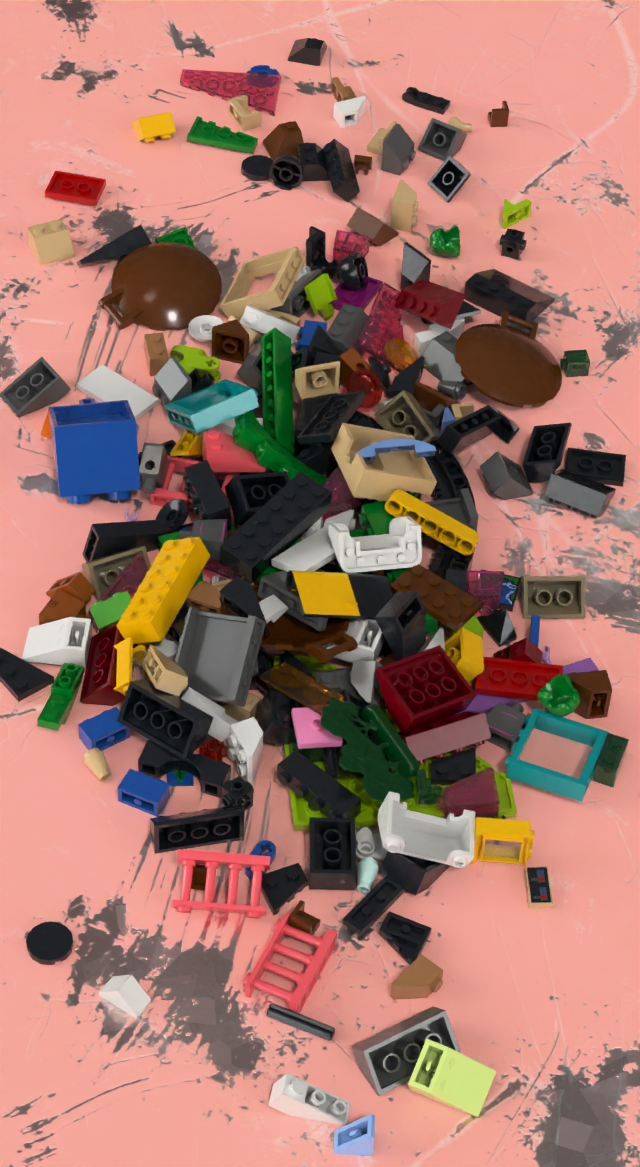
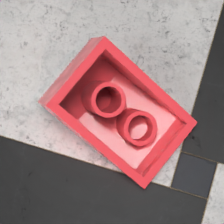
M216 430L203 432L201 453L203 461H208L213 472H266V468L257 463L255 454L236 445L233 436Z

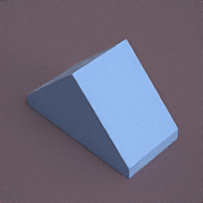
M370 1114L336 1129L334 1133V1153L339 1155L373 1156L375 1115Z

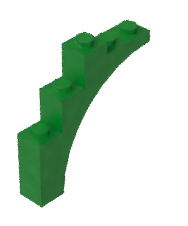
M252 410L234 417L236 424L232 432L234 443L254 453L258 464L276 473L287 472L290 481L301 471L330 490L328 478L303 464L280 446L260 425Z

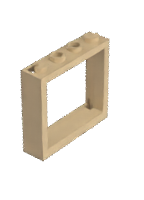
M295 246L244 261L220 305L228 319L231 315L237 318L242 317L246 306L249 304L262 310L282 306L306 261L299 248ZM279 271L268 291L245 297L256 277Z

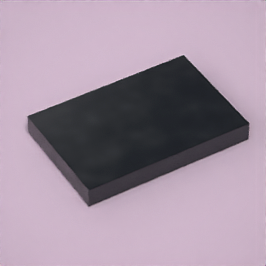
M568 448L565 470L601 484L623 487L626 455Z

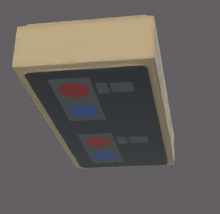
M548 866L525 867L529 909L552 908L553 900Z

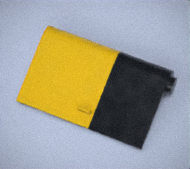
M290 570L286 577L287 590L297 593L304 617L376 620L375 616L393 597L389 579L381 574Z

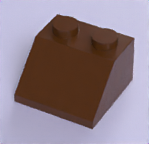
M357 207L347 224L352 229L351 233L356 234V236H364L363 241L371 246L373 244L382 246L399 234V232Z

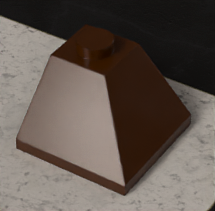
M296 121L279 124L263 140V145L273 161L284 154L298 157V144L304 143L302 132Z

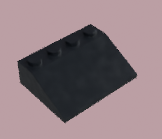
M496 269L477 272L465 282L464 294L466 296L464 299L501 317L503 310H505L510 315L532 323L555 299Z

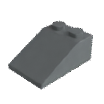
M41 357L0 393V397L18 417H21L57 402L71 388L48 362Z

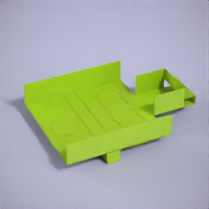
M322 274L305 286L304 289L307 294L305 297L306 301L310 302L314 314H318V311L321 310L324 320L327 321L335 313L332 304L329 303L338 299L328 274Z

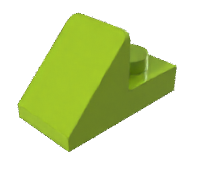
M504 199L502 228L506 229L529 217L532 202L525 199L513 205L507 199Z

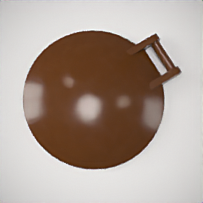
M170 242L149 244L134 250L123 258L116 267L112 277V293L101 298L98 304L111 315L119 329H124L135 323L137 325L149 326V329L157 331L176 328V331L188 328L192 319L202 315H210L215 310L222 292L221 276L215 264L205 254L195 248ZM113 304H114V305L120 310V312L124 315L123 317H121V316L119 315V313L113 308V306H112Z
M503 310L499 324L473 326L464 331L456 342L454 356L456 363H459L461 367L460 372L468 383L473 382L479 388L478 391L499 403L523 408L524 405L542 406L550 399L553 400L562 384V373L558 362L552 353L535 339L538 323L534 321L532 323ZM510 322L529 330V333L508 326L506 323Z
M254 585V592L258 602L264 599L257 596L259 585ZM226 605L222 606L223 615L240 617ZM285 612L274 623L272 621L267 623L270 636L268 638L262 636L260 646L285 651L302 650L320 662L325 663L330 661L333 656L357 649L358 644L353 637L346 634L350 621L348 618H328L326 629L318 631ZM331 643L337 644V646L330 649L324 647Z

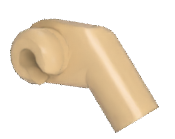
M457 117L449 119V125L464 132H472L471 123H462Z

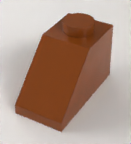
M78 572L57 580L46 592V595L52 598L58 589H62L87 604L92 599L90 596L96 590L84 575Z

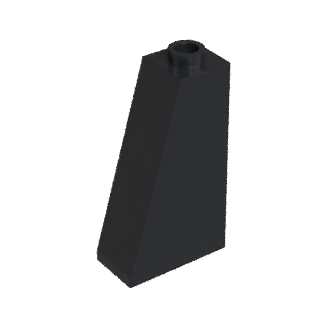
M159 520L92 524L82 555L86 562H90L138 546H145L147 552L157 550L158 536L166 535V530L162 527Z

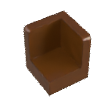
M502 101V108L492 109V112H488V120L491 127H507L509 108L507 102Z
M300 900L290 914L289 926L314 935L320 926L321 920L304 912L305 902Z

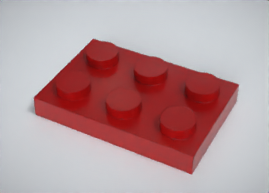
M55 171L45 190V197L96 206L106 186V179Z

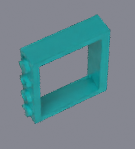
M224 379L164 405L171 424L197 434L257 408L259 404L257 401L258 393L255 389Z
M534 708L531 716L527 715L523 726L525 729L521 728L519 731L518 742L513 744L512 756H507L505 765L508 767L506 778L582 802L605 750L609 732ZM534 728L593 747L579 779L519 760Z

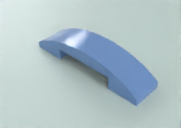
M400 438L373 443L357 453L362 455L365 462H375V454L414 450L415 458L435 456L436 447L423 441Z

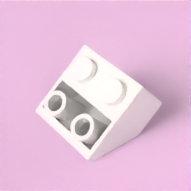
M254 717L231 724L230 735L227 736L229 759L235 762L238 774L249 783H252L263 756V731Z

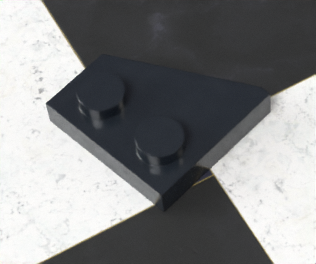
M317 325L308 346L314 359L317 352L339 356L343 354L342 350L322 327Z
M470 748L431 762V784L475 787L476 748Z
M299 863L262 875L261 892L273 916L279 913L280 908L286 902L289 903L293 900L296 893L301 892L307 886L308 879Z
M389 911L380 927L379 934L411 965L420 956L432 928Z

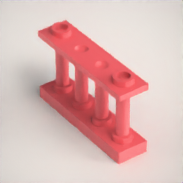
M169 455L170 464L164 487L155 488V493L150 494L151 504L163 507L172 500L182 499L188 504L189 512L194 513L191 506L193 502L191 499H187L184 488H186L184 481H182L180 491L178 492L168 490L174 471L185 473V467L197 464L199 461ZM213 472L217 480H224L221 489L227 499L225 486L234 476L240 475V472Z
M178 849L177 861L184 866L181 900H173V908H178V912L191 913V910L242 913L247 914L248 918H261V915H266V907H260L259 905L262 873L265 872V869L270 870V856ZM196 864H204L205 868H207L204 902L190 901L193 867ZM219 866H228L230 870L227 904L213 903L216 869ZM242 868H251L253 872L250 906L236 905L239 871Z
M286 912L282 920H277L273 936L252 973H247L243 986H246L245 997L250 998L255 988L287 1000L289 1010L300 1013L336 947L337 932L328 929L325 936L320 938L289 926L290 913ZM286 934L316 946L317 951L315 955H308L280 943ZM275 952L307 964V969L305 973H298L271 962V959ZM265 970L297 982L298 986L295 991H288L261 980V977Z

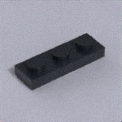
M385 876L343 918V925L359 936H362L404 893V887L388 876Z

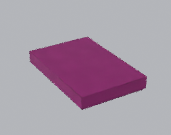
M369 276L365 277V282H368V285L365 289L360 290L348 289L340 282L334 290L338 300H333L329 304H332L333 308L339 311L344 303L362 308L364 311L383 287V282Z

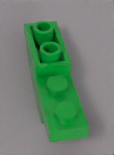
M72 663L63 664L51 686V695L37 719V726L59 730L61 724L65 725L77 697L85 667Z

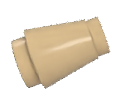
M93 748L84 754V764L101 782L108 780L112 776L103 751H100L99 748Z

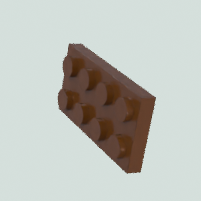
M419 564L409 567L390 584L393 594H396L398 591H417L426 608V614L456 632L482 608L481 601Z

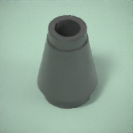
M441 380L438 383V391L455 400L463 399L467 393V387L463 382Z

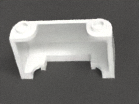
M409 516L392 519L389 524V534L351 537L349 528L343 523H328L329 538L339 566L347 573L409 568L418 565L422 560L421 525Z
M388 792L378 810L377 818L382 845L386 850L391 853H400L451 865L456 868H463L470 864L474 858V811L464 809L463 815L454 817V814L450 813L447 819L407 810V803H400V794Z

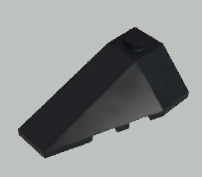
M139 225L79 260L77 264L83 265L127 256L134 250L152 243L143 227Z

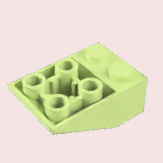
M426 1039L408 1086L414 1092L479 1118L497 1071L447 1046Z

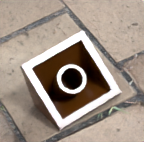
M237 319L213 326L212 357L243 364L249 354V334Z
M418 381L415 383L414 398L423 409L432 412L438 404L451 409V404H461V402Z

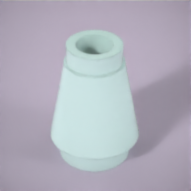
M363 857L357 863V890L361 893L370 892L378 873V862L373 858Z

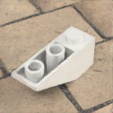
M287 1073L273 1084L268 1106L290 1116L346 1125L350 1102Z

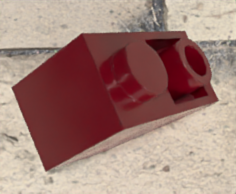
M524 638L494 653L493 658L541 663L542 651L529 639Z

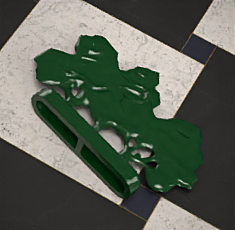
M335 697L330 699V705L324 706L322 711L323 716L321 717L320 725L331 734L342 737L347 741V745L341 748L343 757H340L339 765L350 772H361L364 774L363 786L372 799L383 802L389 791L400 794V798L403 800L414 798V784L407 778L418 775L419 763L381 708L376 704L365 706L361 711V720L358 717V707L350 701L341 702ZM351 721L360 722L359 724L364 727H357ZM368 730L375 738L378 745L370 741V739L368 738ZM385 754L387 755L390 761L386 760ZM394 768V772H390L389 769Z

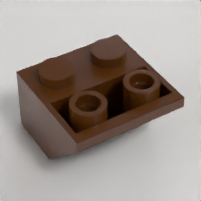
M607 670L567 673L573 687L578 691L581 702L574 713L585 719L607 717L612 694V686Z

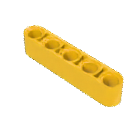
M393 490L385 503V510L394 517L409 516L421 525V532L463 555H471L479 542L478 532L403 490Z

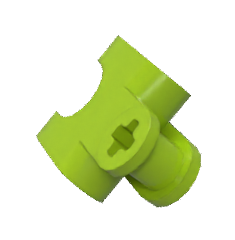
M184 345L173 346L170 353L171 357H176L188 375L196 368L204 373H210L215 379L214 383L221 379V373L218 370L220 368V360L218 358L208 357L199 348Z

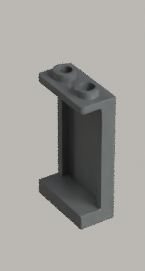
M468 488L460 489L459 498L425 502L477 531L479 516ZM421 532V538L430 537Z

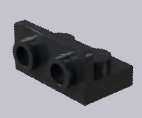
M314 226L309 228V238L306 240V266L309 268L312 260H321L325 257L326 232Z

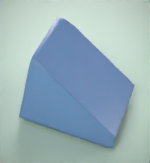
M448 407L444 410L440 435L447 425L455 422V418Z

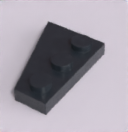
M0 647V682L18 702L54 683V676Z

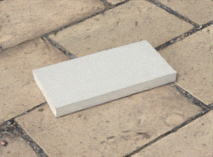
M103 364L76 383L78 390L98 402L128 400L136 421L159 404L157 397Z
M321 528L271 559L272 566L286 572L290 570L316 571L335 559L336 555L329 538L328 528Z

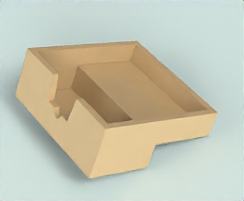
M342 423L331 450L355 498H368V500L375 499L383 502L388 500L390 494L395 489L405 492L410 491V493L416 492L421 495L432 494L437 481L425 457L415 458L414 450L375 454V462H365L362 455L357 453L361 449L379 441L400 438L415 440L413 435Z

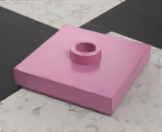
M324 707L292 708L291 715L298 749L342 746V737L331 734L320 725Z

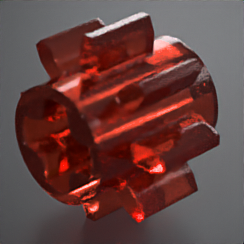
M212 738L207 741L204 740V747H199V754L212 760L222 761L223 757H227V749L224 748L223 741L220 742L218 739Z

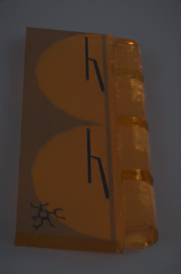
M286 662L282 663L281 666L275 665L259 676L260 680L323 716L324 706L330 705V699L335 697L341 702L344 700L343 695L319 681L313 680L312 677L302 671H297L295 667Z

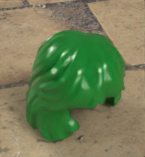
M454 225L447 231L439 228L432 232L430 235V248L436 255L452 258L460 255V230L458 226Z
M558 674L551 679V682H547L537 694L538 701L550 713L559 717L573 713L581 702L580 695L573 687L567 674Z

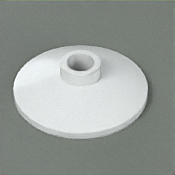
M202 315L190 321L188 330L190 335L197 340L212 341L213 326L223 324L224 322L216 316Z

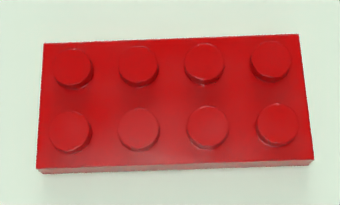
M483 657L484 670L480 675L476 676L475 693L538 701L537 694L547 682H551V679L558 674L563 675V666Z

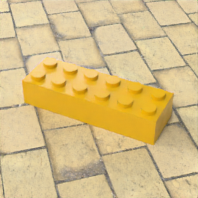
M200 537L165 541L116 625L124 639L133 638V644L163 641L211 556Z

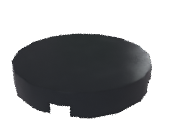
M263 155L247 157L241 164L242 174L254 181L268 180V177H270L269 169L273 160Z
M52 921L40 923L33 927L26 939L29 956L32 960L44 965H54L55 962L66 960L72 953L74 946L71 931L65 925Z

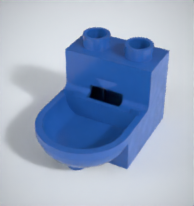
M85 398L79 400L77 405L48 407L51 441L55 454L57 487L60 497H67L68 502L71 504H83L92 500L91 494L107 493L108 499L123 500L132 496L131 490H141L136 420L128 400L96 403L95 399Z

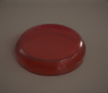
M366 368L355 370L347 381V393L364 391L366 399L362 402L360 408H372L380 402L382 397V384L379 377L372 370Z

